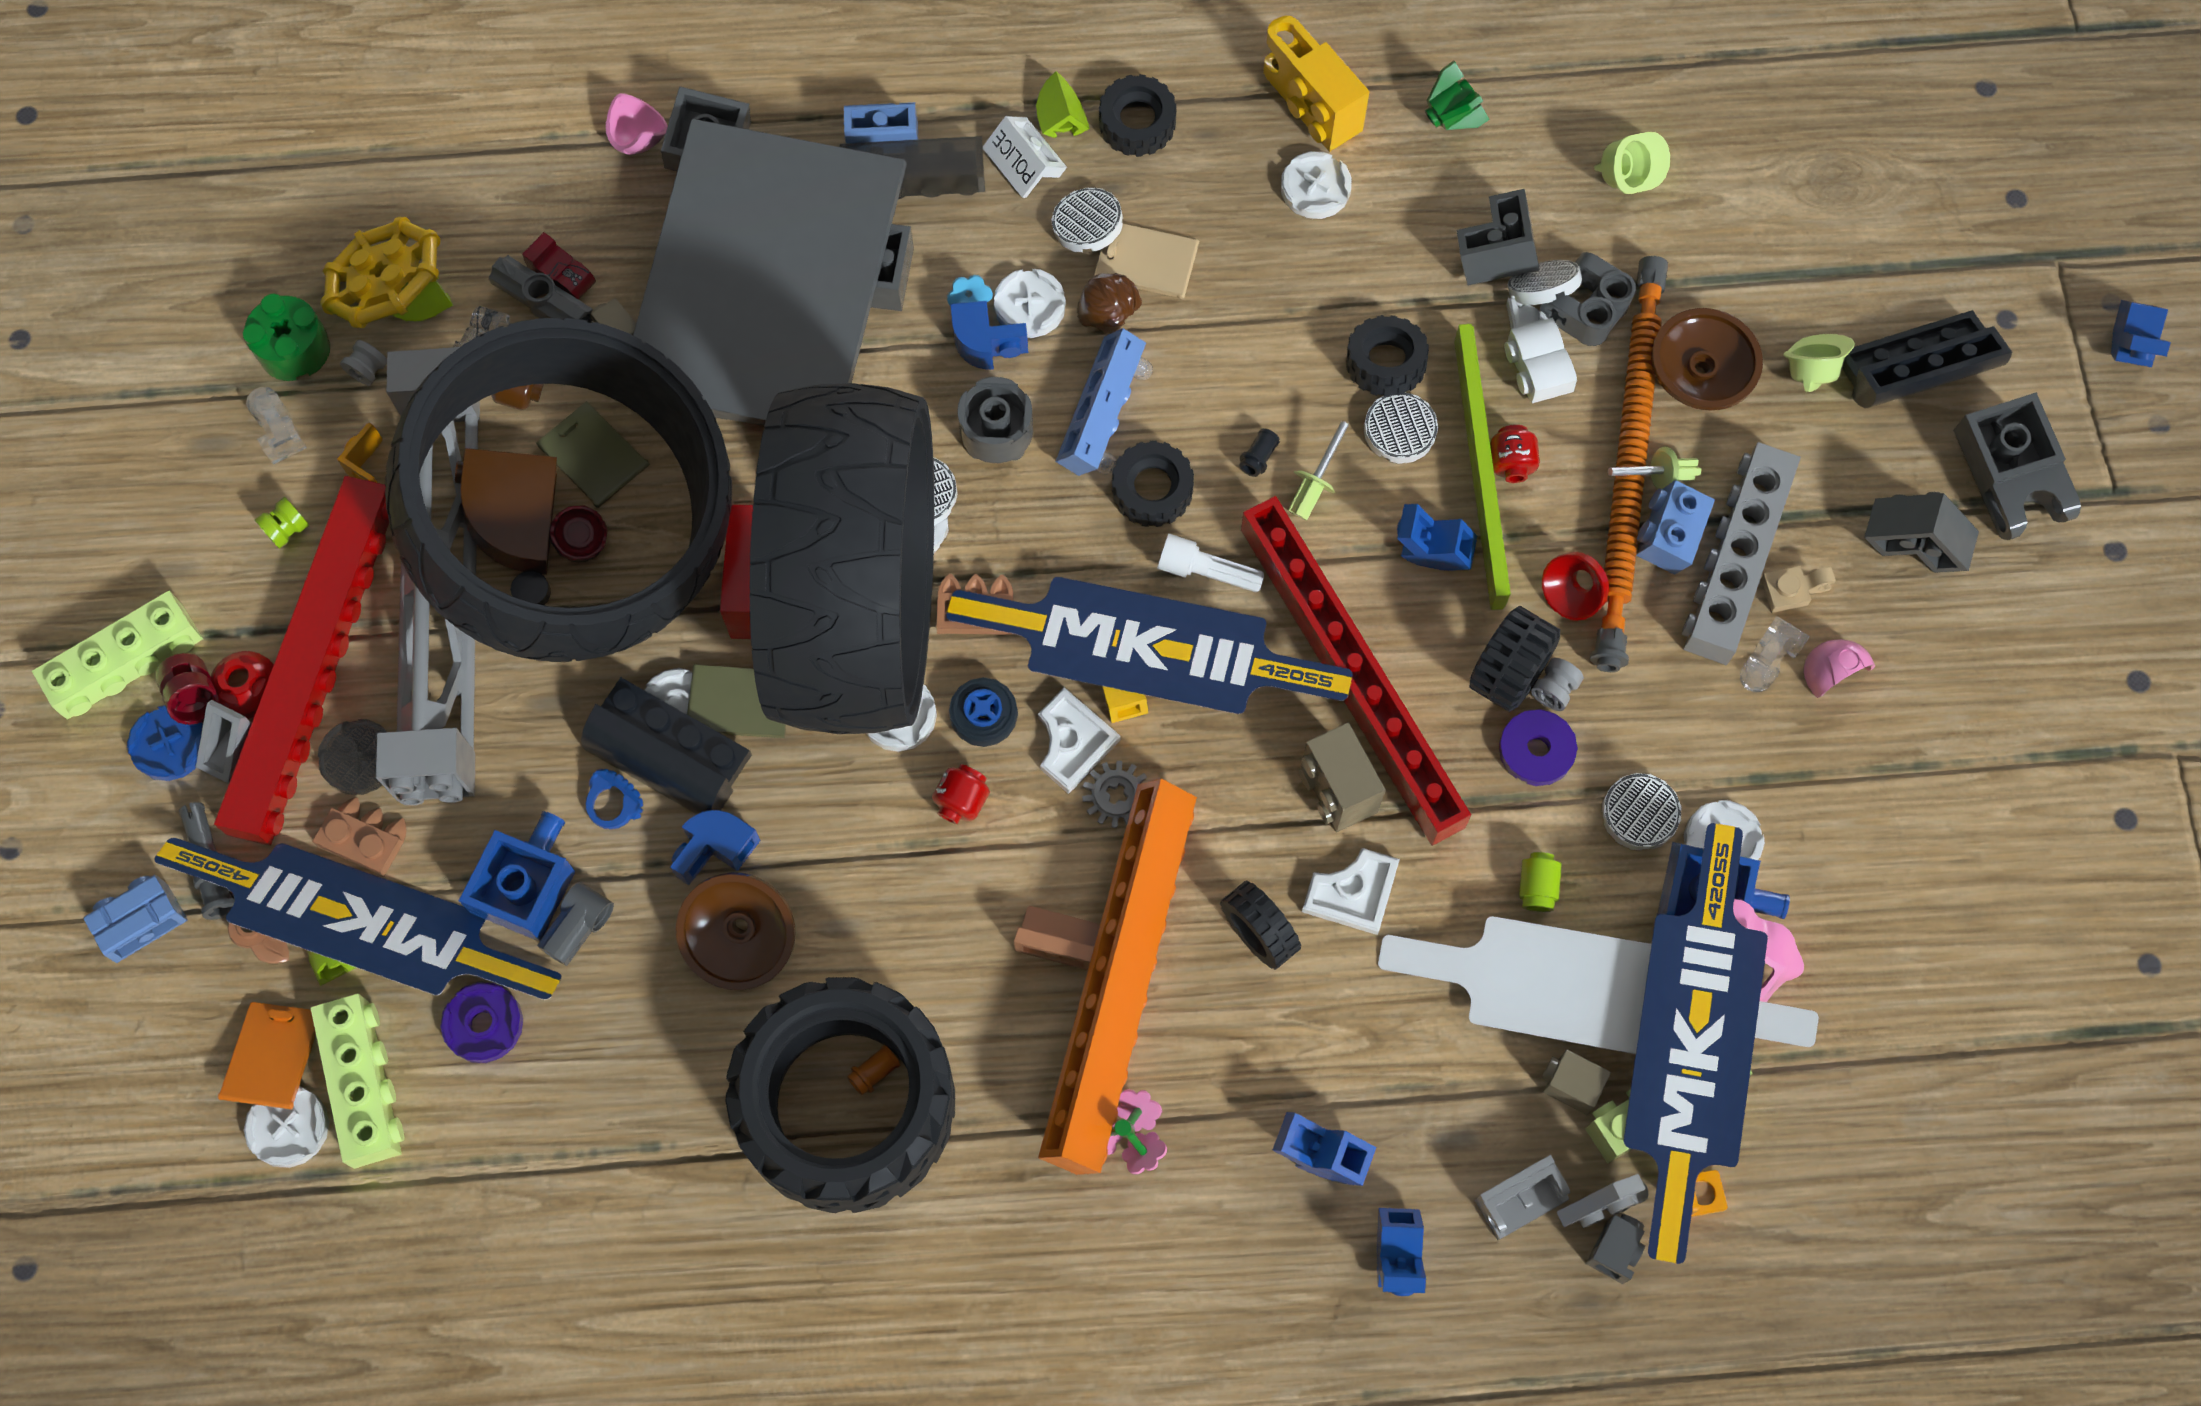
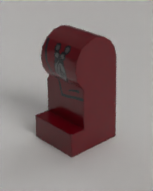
M545 232L522 253L527 268L535 273L548 275L557 287L578 300L596 283L593 274L582 263L573 259L571 255L560 248L555 240Z

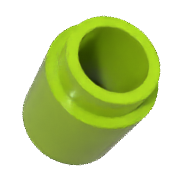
M1533 852L1530 854V858L1522 860L1519 898L1523 900V909L1536 912L1554 911L1555 903L1559 901L1562 864L1554 860L1553 854Z

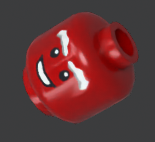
M1522 425L1505 426L1499 429L1498 433L1491 438L1490 448L1493 470L1497 476L1505 478V481L1509 483H1520L1526 481L1528 475L1537 471L1540 464L1538 439L1533 432L1528 431L1527 427Z
M960 764L958 768H948L932 795V800L940 807L937 814L958 825L960 819L964 821L975 820L990 794V790L985 784L987 778L977 770L964 764Z

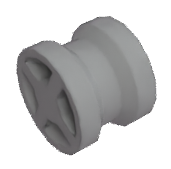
M357 340L353 345V353L350 357H344L340 362V366L357 381L371 386L375 381L377 370L384 369L387 365V358L370 344Z

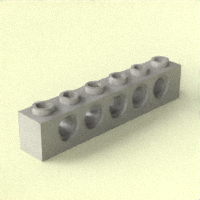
M1757 442L1751 455L1744 453L1737 470V474L1742 475L1740 485L1734 484L1726 502L1727 506L1732 507L1729 517H1722L1715 537L1721 539L1717 550L1711 549L1704 566V570L1710 571L1707 582L1700 581L1693 598V602L1699 604L1696 614L1689 613L1681 635L1687 636L1683 650L1727 665L1736 653L1801 458L1800 456ZM1754 484L1764 486L1767 492L1758 490ZM1742 515L1751 516L1757 524L1747 522ZM1731 547L1742 549L1746 556L1737 555ZM1726 579L1731 581L1735 589L1725 587L1720 580ZM1709 612L1719 613L1724 618V622L1714 620Z

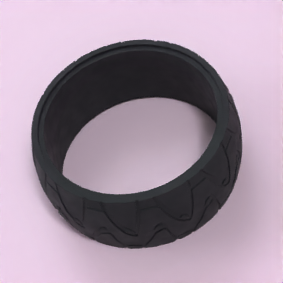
M570 318L525 320L508 324L507 327H498L465 343L445 358L423 380L411 396L399 420L391 443L392 448L388 455L385 477L386 509L394 544L400 553V560L410 579L434 609L460 631L484 645L516 657L549 662H569L572 659L582 661L611 655L647 640L653 633H658L678 617L700 592L720 557L728 529L732 506V478L729 476L730 462L722 433L706 399L703 400V395L681 368L669 358L666 359L662 352L646 342L643 343L641 339L627 332L600 323H588L587 320ZM532 384H561L589 389L606 395L630 408L647 421L660 434L676 457L685 477L691 500L692 529L689 548L673 568L658 581L638 593L608 604L581 608L549 607L530 603L501 592L479 579L461 564L439 537L430 520L422 496L419 474L430 448L441 432L455 417L471 405L490 395L514 387Z
M856 383L817 384L779 392L770 405L762 434L755 480L751 527L750 630L755 683L762 711L767 719L802 730L832 734L878 733L912 726L918 715L924 685L933 583L934 459L931 420L927 402L923 397L893 388Z

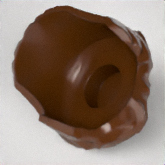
M1101 273L1094 276L1085 285L1078 302L1077 317L1083 326L1095 327L1102 330L1105 334H1111L1119 330L1125 324V320L1140 308L1142 298L1134 282L1127 278L1126 275Z

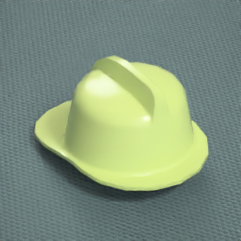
M1656 132L1630 135L1609 144L1603 152L1601 163L1595 165L1594 170L1602 172L1604 181L1612 188L1621 190L1624 194L1651 190L1659 186L1666 178L1670 167L1669 147L1665 139Z
M1838 334L1812 335L1797 341L1783 356L1788 358L1791 377L1798 382H1802L1806 392H1812L1818 389L1821 384L1830 383L1838 379L1844 358L1854 348L1855 342L1852 338Z

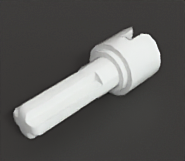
M1168 533L1157 569L1185 578L1187 574L1191 575V572L1252 592L1260 590L1264 579L1262 571L1201 552L1199 547L1196 546L1197 542Z

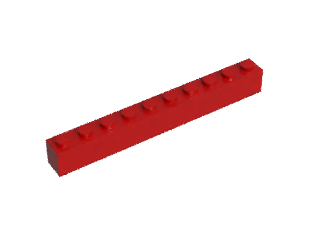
M345 476L214 823L227 836L271 846L274 836H277L282 830L284 824L283 812L288 799H291L296 792V776L301 763H305L310 753L309 741L313 730L322 721V705L326 694L330 693L334 688L337 664L339 659L343 658L348 650V634L352 624L356 623L360 617V602L365 589H368L372 584L374 577L373 566L377 555H381L385 549V534L389 525L385 484Z
M1277 496L1244 511L1241 524L1243 535L1322 664L1347 668L1352 671L1353 675L1348 697L1344 702L1431 846L1465 829L1472 814Z

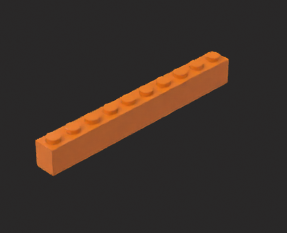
M1162 778L1137 785L1038 1156L1039 1159L1076 1175L1101 1173L1102 1166L1108 1156L1107 1146L1112 1127L1118 1117L1117 1107L1122 1088L1127 1081L1129 1060L1132 1049L1137 1042V1029L1140 1017L1147 1003V990L1150 978L1157 964L1156 955L1160 939L1166 929V916L1170 900L1176 890L1175 881L1179 865L1185 855L1184 846L1189 827L1194 819L1193 811L1197 797Z

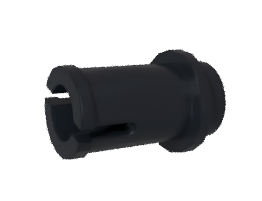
M1260 429L1248 451L1240 455V469L1252 477L1263 474L1267 470L1266 463L1280 443L1279 436L1269 429Z

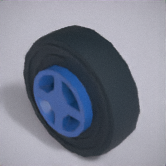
M982 677L969 680L957 689L951 698L949 715L952 728L962 740L970 745L987 747L997 745L1010 735L1016 726L1018 709L1016 699L1006 685L996 679ZM979 716H987L988 719H987V718H979V719H978V717H979Z

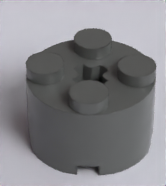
M988 377L976 382V386L968 392L966 390L961 396L958 403L960 436L969 456L988 463H1004L1022 458L1033 437L1032 404L1027 393L1025 394L1018 387V384L1010 379Z

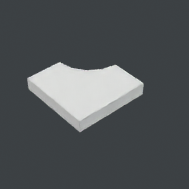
M1063 688L1038 713V718L1046 727L1050 739L1048 754L1041 763L1040 770L1068 794L1121 740V736L1066 688Z
M1362 848L1356 860L1344 870L1330 874L1314 872L1302 912L1378 935L1400 859Z

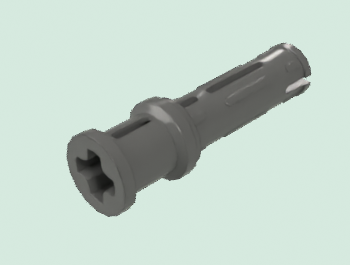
M199 802L190 803L191 812H188L186 805L182 806L178 812L182 818L188 842L217 852L204 804ZM194 877V887L200 890L204 907L201 909L203 918L207 920L225 918L235 901L231 896L230 890Z

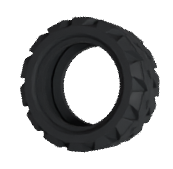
M855 977L825 978L826 983L806 982L780 994V1001L778 1003L763 1007L743 1031L745 1034L744 1040L735 1046L726 1075L729 1087L725 1095V1102L730 1127L736 1135L740 1149L771 1186L785 1197L798 1201L807 1208L829 1213H838L846 1210L857 1213L882 1207L897 1195L899 1197L904 1196L926 1177L933 1162H938L950 1138L952 1118L955 1117V1086L945 1048L940 1041L935 1027L919 1007H914L901 993L878 982H874L871 985ZM854 1035L878 1041L891 1049L901 1059L907 1068L909 1077V1093L906 1108L899 1123L890 1135L874 1148L847 1158L815 1156L792 1144L785 1137L781 1128L778 1114V1098L782 1081L793 1062L809 1047L836 1036Z

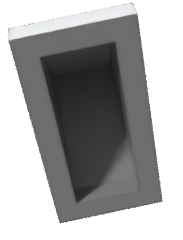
M213 700L208 702L196 768L229 783L252 723L245 716Z

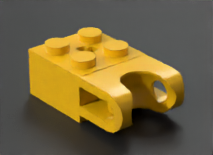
M1282 16L1274 19L1267 29V45L1272 52L1264 59V75L1287 102L1291 114L1295 118H1300L1308 127L1312 138L1317 143H1322L1331 152L1363 131L1370 91L1327 42L1319 45L1297 19L1292 16ZM1280 31L1292 33L1294 37L1293 42L1287 45L1277 33ZM1275 64H1278L1279 70L1275 69L1273 66Z

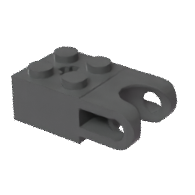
M2037 392L1967 414L1953 430L2001 539L2011 540L2020 537L2026 529L2028 522L2025 515L2024 502H2036L2043 505L2053 521L2058 523L2067 522L2079 516L2081 503L2064 465L2066 458Z

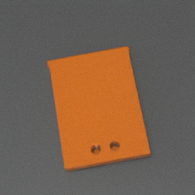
M250 1002L221 1091L218 1094V1099L293 1109L296 1094L316 1035L311 1010Z

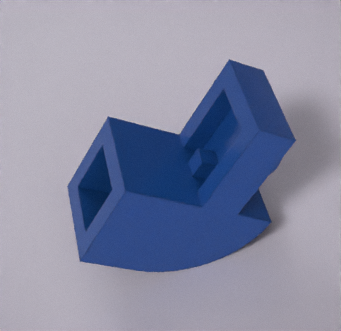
M2121 300L2113 328L2111 347L2113 359L2115 361L2152 367L2155 355L2167 357L2171 342L2160 339L2168 309Z
M987 301L950 304L955 346L960 356L970 365L980 369L994 370L993 356L1013 358L1020 354L1028 353L1026 323L989 327Z
M1404 504L1402 517L1397 525V539L1403 544L1401 556L1404 559L1418 566L1437 570H1471L1478 536L1462 519L1434 521L1418 504Z
M719 810L705 811L693 816L683 824L682 829L690 841L688 844L686 842L682 843L673 854V863L670 868L675 876L688 886L712 855L738 871L761 840L756 829L733 814Z
M1286 1112L1272 1150L1296 1162V1167L1316 1176L1342 1184L1363 1186L1377 1147L1347 1131L1328 1130L1297 1113Z
M1379 1208L1377 1282L1378 1287H1382L1383 1292H1391L1397 1296L1425 1293L1426 1275L1422 1261L1424 1226L1420 1209Z

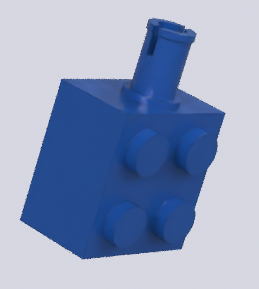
M542 811L541 817L528 842L494 830L458 901L469 913L540 942L575 874V870L565 858L550 853L556 838L565 825L564 820L554 814Z
M1672 842L1657 915L1681 916L1693 909L1697 900L1703 848ZM1740 856L1734 899L1750 904L1755 913L1785 919L1789 909L1790 896L1788 894H1779L1755 888L1761 861Z

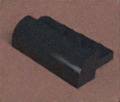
M1971 310L1855 346L1844 358L1842 370L1854 386L1851 397L1859 406L1870 408L2004 366L2009 362L2012 350L1995 326L1985 328L1975 312Z
M622 677L617 681L601 706L595 704L585 723L581 737V744L584 750L695 814L711 810H722L733 793L731 786L752 756L749 749Z

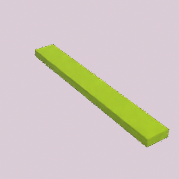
M1459 324L1454 344L1490 609L1500 610L1506 607L1511 592L1474 326L1472 324Z

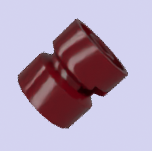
M180 653L166 658L159 664L155 672L156 683L163 696V701L170 717L178 723L187 725L203 722L207 703L211 700L219 703V696L204 661L194 654Z

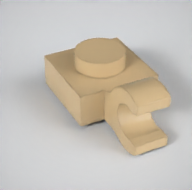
M1801 566L1764 573L1761 578L1772 613L1808 606L1812 600L1810 594L1831 590L1830 584L1836 582L1832 567L1822 568L1804 576Z

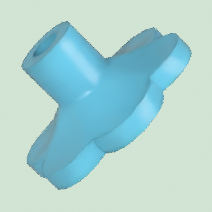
M972 275L969 278L958 277L953 281V290L948 293L947 301L949 305L978 301L989 302L992 299L993 293L989 286L984 285V280L979 275Z

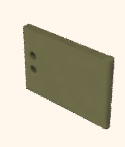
M587 401L536 442L537 446L547 456L557 457V466L597 508L650 465L649 461L644 459Z
M693 665L687 715L721 734L785 738L786 725L767 719L762 711L756 689L754 669Z

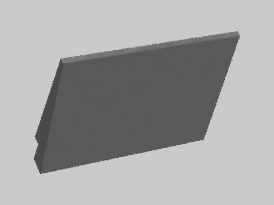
M691 119L633 336L641 339L643 343L650 344L662 352L666 359L669 358L678 365L703 395V400L706 399L715 418L765 425L770 405L779 392L817 384L852 383L907 166L906 161L894 157Z

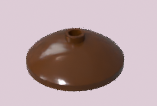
M1711 308L1689 309L1671 317L1659 330L1651 351L1653 371L1663 389L1682 404L1700 410H1722L1742 402L1756 387L1763 368L1762 351L1753 332L1733 315ZM1695 368H1702L1705 374L1699 373Z
M722 873L704 880L688 894L677 916L676 938L683 959L696 975L704 981L723 989L747 990L769 982L786 965L795 944L796 930L794 917L784 897L768 882L746 873ZM736 919L745 920L748 924V929L742 930L738 928Z

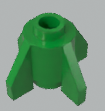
M1455 61L1441 69L1426 100L1429 108L1425 110V113L1435 128L1440 125L1445 130L1478 128L1490 119L1480 104L1483 102L1481 96L1473 90L1465 78L1461 80L1464 75Z

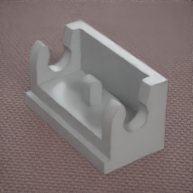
M1551 1155L1482 1193L1475 1200L1497 1240L1504 1238L1569 1200L1567 1194L1571 1193Z

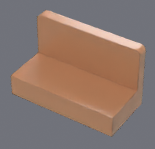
M1028 906L1022 927L1017 929L1014 940L1015 951L1088 970L1100 924Z

